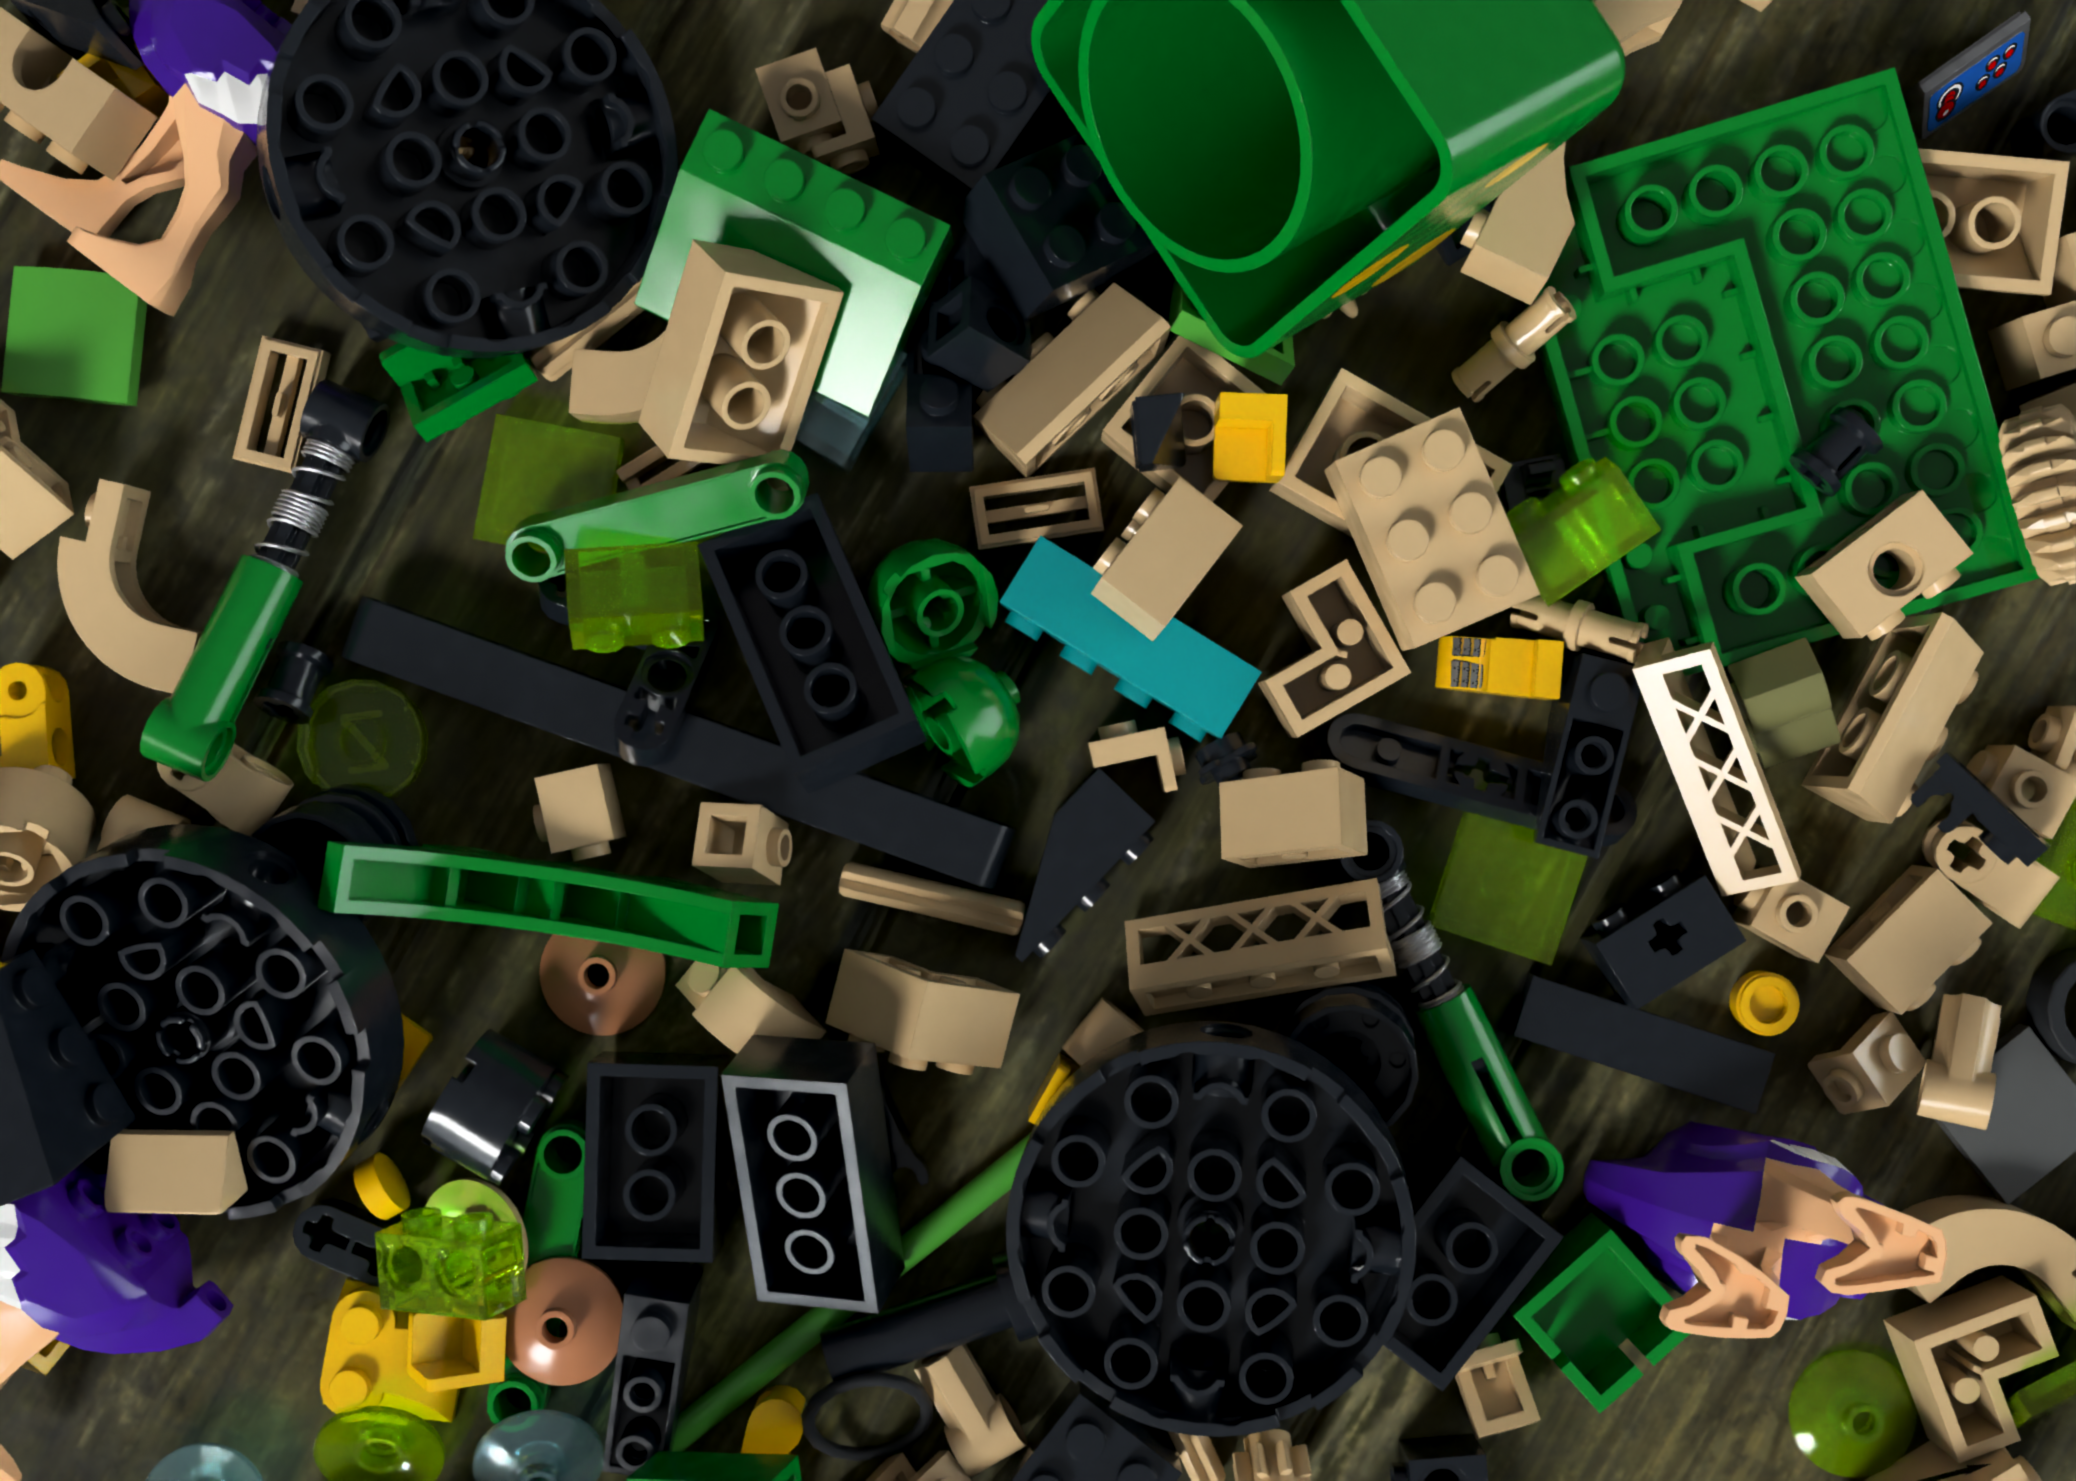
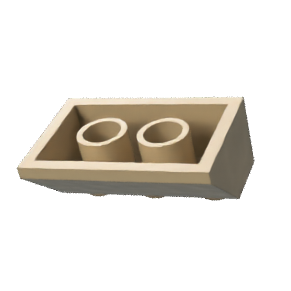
M1918 148L1958 288L2039 296L2051 295L2070 161Z
M693 239L638 423L669 459L725 465L763 455L772 450L784 449L791 451L844 292L837 286L754 250Z
M1116 283L1109 286L1102 294L1096 289L1088 291L1070 309L1067 315L1071 318L1072 322L1056 338L1049 332L1039 337L1032 344L1030 362L1009 382L1004 380L989 392L983 390L974 402L980 408L973 415L975 426L1025 478H1029L1165 348L1171 326L1162 316Z
M1943 612L1905 617L1900 624L1880 637L1836 719L1841 742L1819 751L1801 786L1870 822L1892 824L1895 817L1902 816L1912 804L1911 796L1918 789L1917 784L1914 783L1924 763L1933 759L1942 749L1948 736V728L1945 727L1946 722L1955 706L1964 702L1972 693L1979 677L1975 668L1984 652L1954 618Z

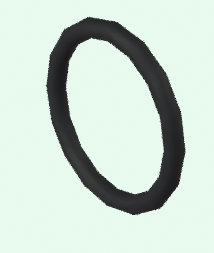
M884 1372L853 1374L829 1383L811 1397L802 1412L803 1434L814 1448L834 1458L853 1461L881 1459L904 1451L923 1437L933 1421V1402L921 1385L905 1376ZM883 1386L900 1389L914 1397L920 1406V1418L914 1427L898 1439L881 1445L852 1447L836 1444L824 1438L815 1427V1416L822 1405L836 1395L855 1388Z

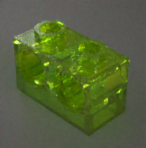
M422 1207L402 1213V1221L375 1232L381 1309L486 1321L527 1299L521 1223L494 1221L493 1214L490 1212H471L457 1217L442 1216L440 1208Z

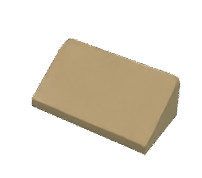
M123 1129L110 1141L104 1194L107 1212L217 1215L225 1212L248 1191L234 1131Z

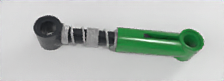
M327 379L320 381L307 399L300 421L301 435L307 440L305 442L306 446H303L304 450H301L302 456L305 459L301 466L292 468V475L295 479L290 489L281 490L280 498H277L278 502L275 503L276 506L271 511L273 517L267 519V525L270 529L263 542L254 544L257 554L249 556L241 554L171 697L162 700L147 720L140 741V753L143 757L204 782L212 780L223 768L234 745L236 737L235 722L303 585V582L297 578L299 574L295 571V568L301 556H309V552L305 548L310 538L319 537L318 533H321L320 529H323L322 525L325 524L324 521L329 516L325 507L326 505H334L333 501L329 499L338 481H346L342 474L350 473L349 469L352 468L351 465L354 463H359V461L368 462L379 450L390 422L389 405Z
M1366 818L1367 833H1374L1382 846L1378 861L1372 866L1365 868L1357 866L1352 857L1333 859L1339 870L1348 876L1350 882L1377 878L1380 886L1386 932L1394 959L1396 960L1395 963L1398 964V968L1406 969L1414 985L1410 992H1417L1421 999L1413 1009V1013L1487 1158L1490 1172L1510 1194L1521 1200L1535 1202L1546 1199L1557 1191L1563 1180L1564 1164L1561 1154L1550 1143L1471 985L1467 983L1462 984L1461 981L1453 979L1447 966L1450 958L1440 954L1439 949L1442 946V942H1439L1440 938L1435 933L1436 930L1433 929L1431 921L1423 920L1424 907L1415 904L1409 892L1412 883L1409 881L1407 873H1404L1407 865L1403 859L1404 848L1400 836L1388 824L1376 819ZM1486 1079L1510 1127L1503 1128L1481 1081ZM1523 1150H1536L1538 1162L1535 1169L1526 1176H1513L1511 1168L1515 1156Z

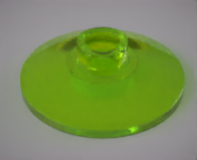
M1840 1350L1817 1359L1800 1375L1794 1385L1789 1401V1424L1798 1447L1818 1467L1838 1476L1866 1477L1887 1469L1907 1450L1916 1429L1917 1409L1905 1377L1890 1362L1867 1351ZM1861 1412H1869L1870 1417L1866 1425L1859 1430H1854L1853 1420L1855 1416Z
M363 1406L336 1414L322 1425L313 1447L316 1465L329 1481H435L443 1469L446 1454L441 1436L428 1422L410 1412L386 1406Z

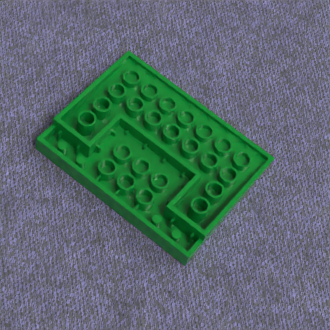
M1895 67L1574 165L1567 169L1565 173L1566 191L1575 225L1547 282L1536 299L1543 294V291L1548 286H1552L1556 292L1560 291L1568 299L1576 311L1577 317L1551 337L1538 351L1614 616L1637 623L1643 622L1648 624V637L1646 639L1640 637L1639 642L1649 643L1669 637L1674 650L1678 651L1713 641L1721 663L1725 667L1804 637L1807 638L1808 643L1839 635L1838 631L1794 577L1899 496L1921 489L1974 554L1956 566L1961 576L1948 588L1929 599H1925L1922 594H1919L1900 610L1905 616L2040 578L2036 568L2032 565L2029 551L2025 547L2024 538L2012 506L2005 470L2001 462L2002 454L1999 448L1998 426ZM1840 406L1852 411L1870 425L1882 440L1883 448L1876 455L1866 454L1840 480L1842 485L1840 490L1833 497H1830L1818 491L1801 477L1793 468L1789 459L1796 449L1805 450L1831 423L1829 415ZM1881 553L1874 563V577L1884 588H1891L1899 576V567L1896 560L1887 553ZM1628 662V665H1631V666H1634V665H1635V664H1633V663ZM1702 664L1682 669L1684 676L1704 671Z

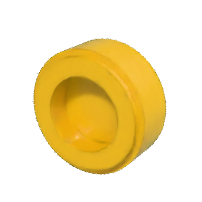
M1765 970L1751 971L1740 977L1733 985L1729 996V1007L1735 1021L1744 1029L1763 1036H1773L1786 1031L1796 1020L1800 1007L1799 996L1793 984L1785 977Z
M377 1152L356 1164L353 1173L355 1187L361 1200L374 1216L388 1220L409 1208L411 1200L406 1181L398 1167L387 1155Z

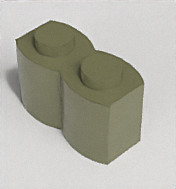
M1806 637L1728 665L1732 681L1730 684L1756 754L1764 769L1841 742L1836 720L1831 709L1832 703L1827 684Z

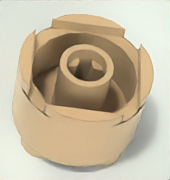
M40 765L34 769L0 767V909L21 912L26 903L43 885L86 857L96 827L95 813L85 796L72 786L73 780L70 774L62 768L53 765Z

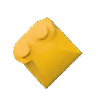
M348 1277L344 1282L331 1318L320 1379V1393L323 1404H326L335 1414L345 1418H359L371 1412L452 1423L456 1415L460 1388L426 1392L407 1374L409 1313L414 1309L466 1302L454 1297L445 1289L401 1281L377 1287Z

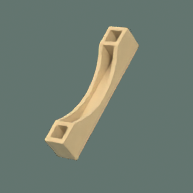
M1683 0L1593 1L1619 39L1626 57L1632 52L1658 42L1680 8ZM1566 141L1496 198L1490 212L1482 209L1473 216L1460 244L1471 249L1460 272L1526 304L1532 305L1547 282L1575 225L1566 191L1564 167Z

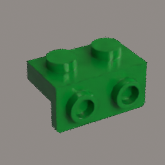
M397 343L382 351L379 355L382 366L401 389L413 427L426 443L447 431L459 428L468 419L502 400L516 396L522 389L538 381L527 351L496 358H461L429 353Z

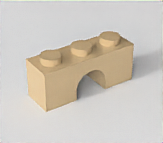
M0 7V113L5 106L10 109L4 121L38 144H41L46 136L49 137L52 141L46 148V151L77 173L82 175L88 165L114 181L158 117ZM63 71V73H62V74L60 75V77L57 79V75H58L60 72Z

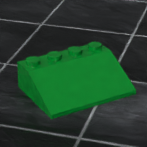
M708 109L680 167L634 304L669 321L693 239L754 250L837 286L844 292L811 391L870 419L954 245L951 225L716 111Z

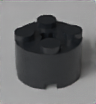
M489 1029L479 1038L466 1055L465 1059L471 1062L466 1065L457 1078L452 1076L423 1127L421 1136L424 1138L421 1142L483 1179L500 1186L512 1170L518 1157L523 1159L542 1128V1125L537 1123L545 1108L550 1109L564 1089L569 1075L560 1071L559 1067L516 1042Z

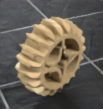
M2061 403L2043 408L2041 405L2021 411L2019 416L2004 420L1998 433L2000 440L1999 448L2002 454L2001 462L2005 470L2006 483L2011 495L2012 506L2017 516L2018 526L2021 529L2025 547L2029 551L2032 565L2036 568L2038 576L2050 586L2065 582L2071 585L2076 583V421L2071 411Z

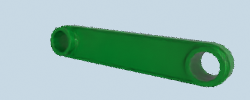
M784 449L772 450L763 455L545 513L532 514L519 521L507 540L505 548L507 566L514 575L522 580L542 582L550 577L769 520L785 519L793 515L804 503L810 483L807 467L803 460L791 451ZM765 479H782L792 489L787 491L774 489L767 484ZM527 542L539 544L547 553L534 550Z
M561 1121L552 1126L539 1142L523 1217L528 1238L527 1267L545 1258L556 1256L578 1258L583 1230L586 1123L582 1121ZM558 1136L571 1137L580 1145L582 1150V1160L580 1163L570 1164L558 1155L556 1151ZM556 1317L547 1319L549 1333L555 1337H562L565 1322ZM505 1353L504 1381L490 1383L487 1413L490 1420L498 1428L507 1432H518L531 1427L546 1410L550 1400L552 1385L538 1382L522 1373ZM506 1388L523 1390L529 1396L531 1408L519 1409L514 1407L506 1396Z

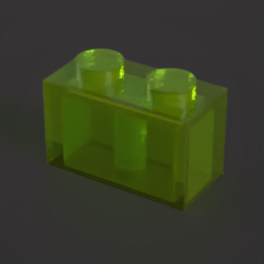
M1606 457L1598 462H1595L1593 458L1581 461L1559 478L1562 487L1541 501L1537 497H1531L1515 506L1506 514L1538 587L1539 596L1548 607L1661 531V528L1620 468Z
M697 541L564 549L568 621L573 650L588 649L596 653H610L621 649L623 646L651 644L660 648L672 649L685 646L689 642L704 641L703 604Z

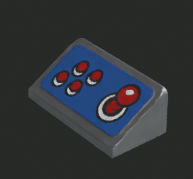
M2020 11L1903 93L1912 129L1916 137L1919 139L1927 138L2021 71L2026 60L2031 18L2026 11L2022 14Z

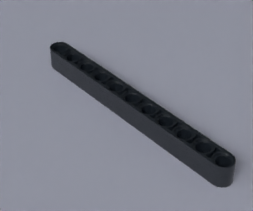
M362 596L341 654L343 658L622 758L617 753L614 744V722L618 709L628 690L627 688L398 606ZM648 708L646 722L640 732H633V739L644 741L648 734H655V715L657 712ZM691 711L688 712L673 749L667 758L656 765L646 766L743 802L763 805L771 812L989 889H996L1017 829L1004 823L862 772L854 773L808 794L794 776L780 743Z

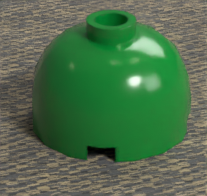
M934 538L910 541L890 551L874 569L867 585L866 603L888 652L896 660L907 663L914 670H919L941 658L970 657L979 648L974 641L981 635L984 626L991 630L997 618L999 594L992 574L972 554L955 544Z
M958 656L938 659L919 670H915L902 679V683L909 686L905 690L928 740L922 744L929 752L936 743L950 759L949 762L941 766L949 777L962 786L972 788L993 774L1007 761L1019 741L1020 716L1016 705L1020 703L1021 698L1016 685L1005 672L999 670L994 673L981 661Z

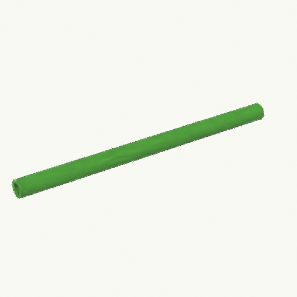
M1031 1133L901 1236L905 1269L899 1278L1011 1190L1017 1167ZM819 1307L809 1309L679 1413L672 1452H683L821 1342V1331L843 1324L856 1314L857 1311Z

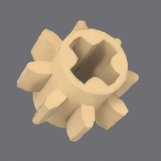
M1272 1429L1249 1434L1243 1440L1245 1452H1235L1232 1454L1235 1481H1311L1310 1476L1312 1472L1307 1445L1292 1446L1290 1433L1285 1430Z

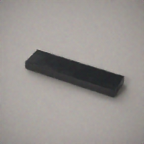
M1528 973L1509 1031L1513 1036L1753 1114L1757 1112L1775 1054L1770 1051L1641 1009L1636 1010L1626 1004Z

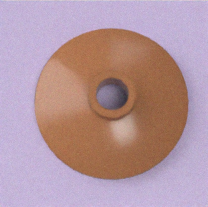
M553 934L544 948L540 962L541 988L551 1010L571 1028L590 1035H615L628 1031L643 1022L658 1005L666 984L667 968L663 953L589 939ZM592 964H601L608 970L609 980L605 986H596L589 980L588 970Z
M556 1256L545 1258L529 1265L520 1284L509 1295L501 1299L498 1311L507 1317L506 1355L522 1373L538 1382L549 1385H574L595 1377L617 1355L624 1302L618 1286L600 1267L577 1257ZM553 1317L562 1319L567 1325V1335L564 1337L551 1335L547 1329V1319Z

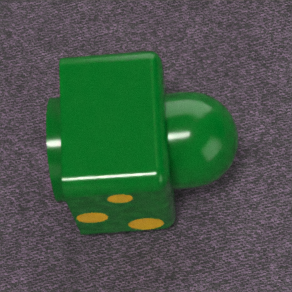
M1048 0L1037 14L1031 31L1032 52L1043 79L1100 162L1117 196L1129 213L1141 225L1200 316L1206 321L1207 327L1216 340L1229 352L1242 358L1259 356L1419 261L1611 105L1623 86L1626 71L1625 55L1621 43L1593 0Z

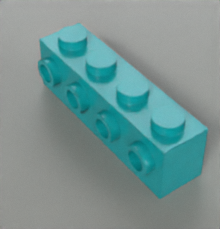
M1040 535L1000 600V605L1010 611L1004 622L1035 641H1038L1043 632L1065 645L1059 656L1090 675L1093 674L1097 666L1119 678L1114 690L1146 709L1153 699L1174 712L1168 723L1191 738L1201 742L1206 733L1215 738H1222L1262 672L1174 617L1152 642L1091 594L1102 577L1100 573Z

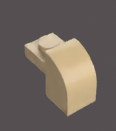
M695 961L675 985L696 1008L692 1013L696 1020L736 1054L739 1053L752 1035L821 1039L827 1032L792 994L763 980L753 968H722Z

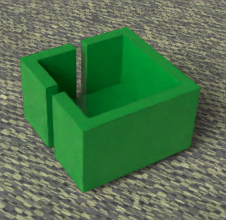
M1590 1212L1563 1236L1564 1238L1510 1305L1508 1311L1600 1414L1644 1375L1618 1347L1628 1338L1645 1358L1655 1366L1690 1334L1671 1330L1661 1322L1659 1314L1662 1305L1674 1299L1619 1237L1596 1215Z

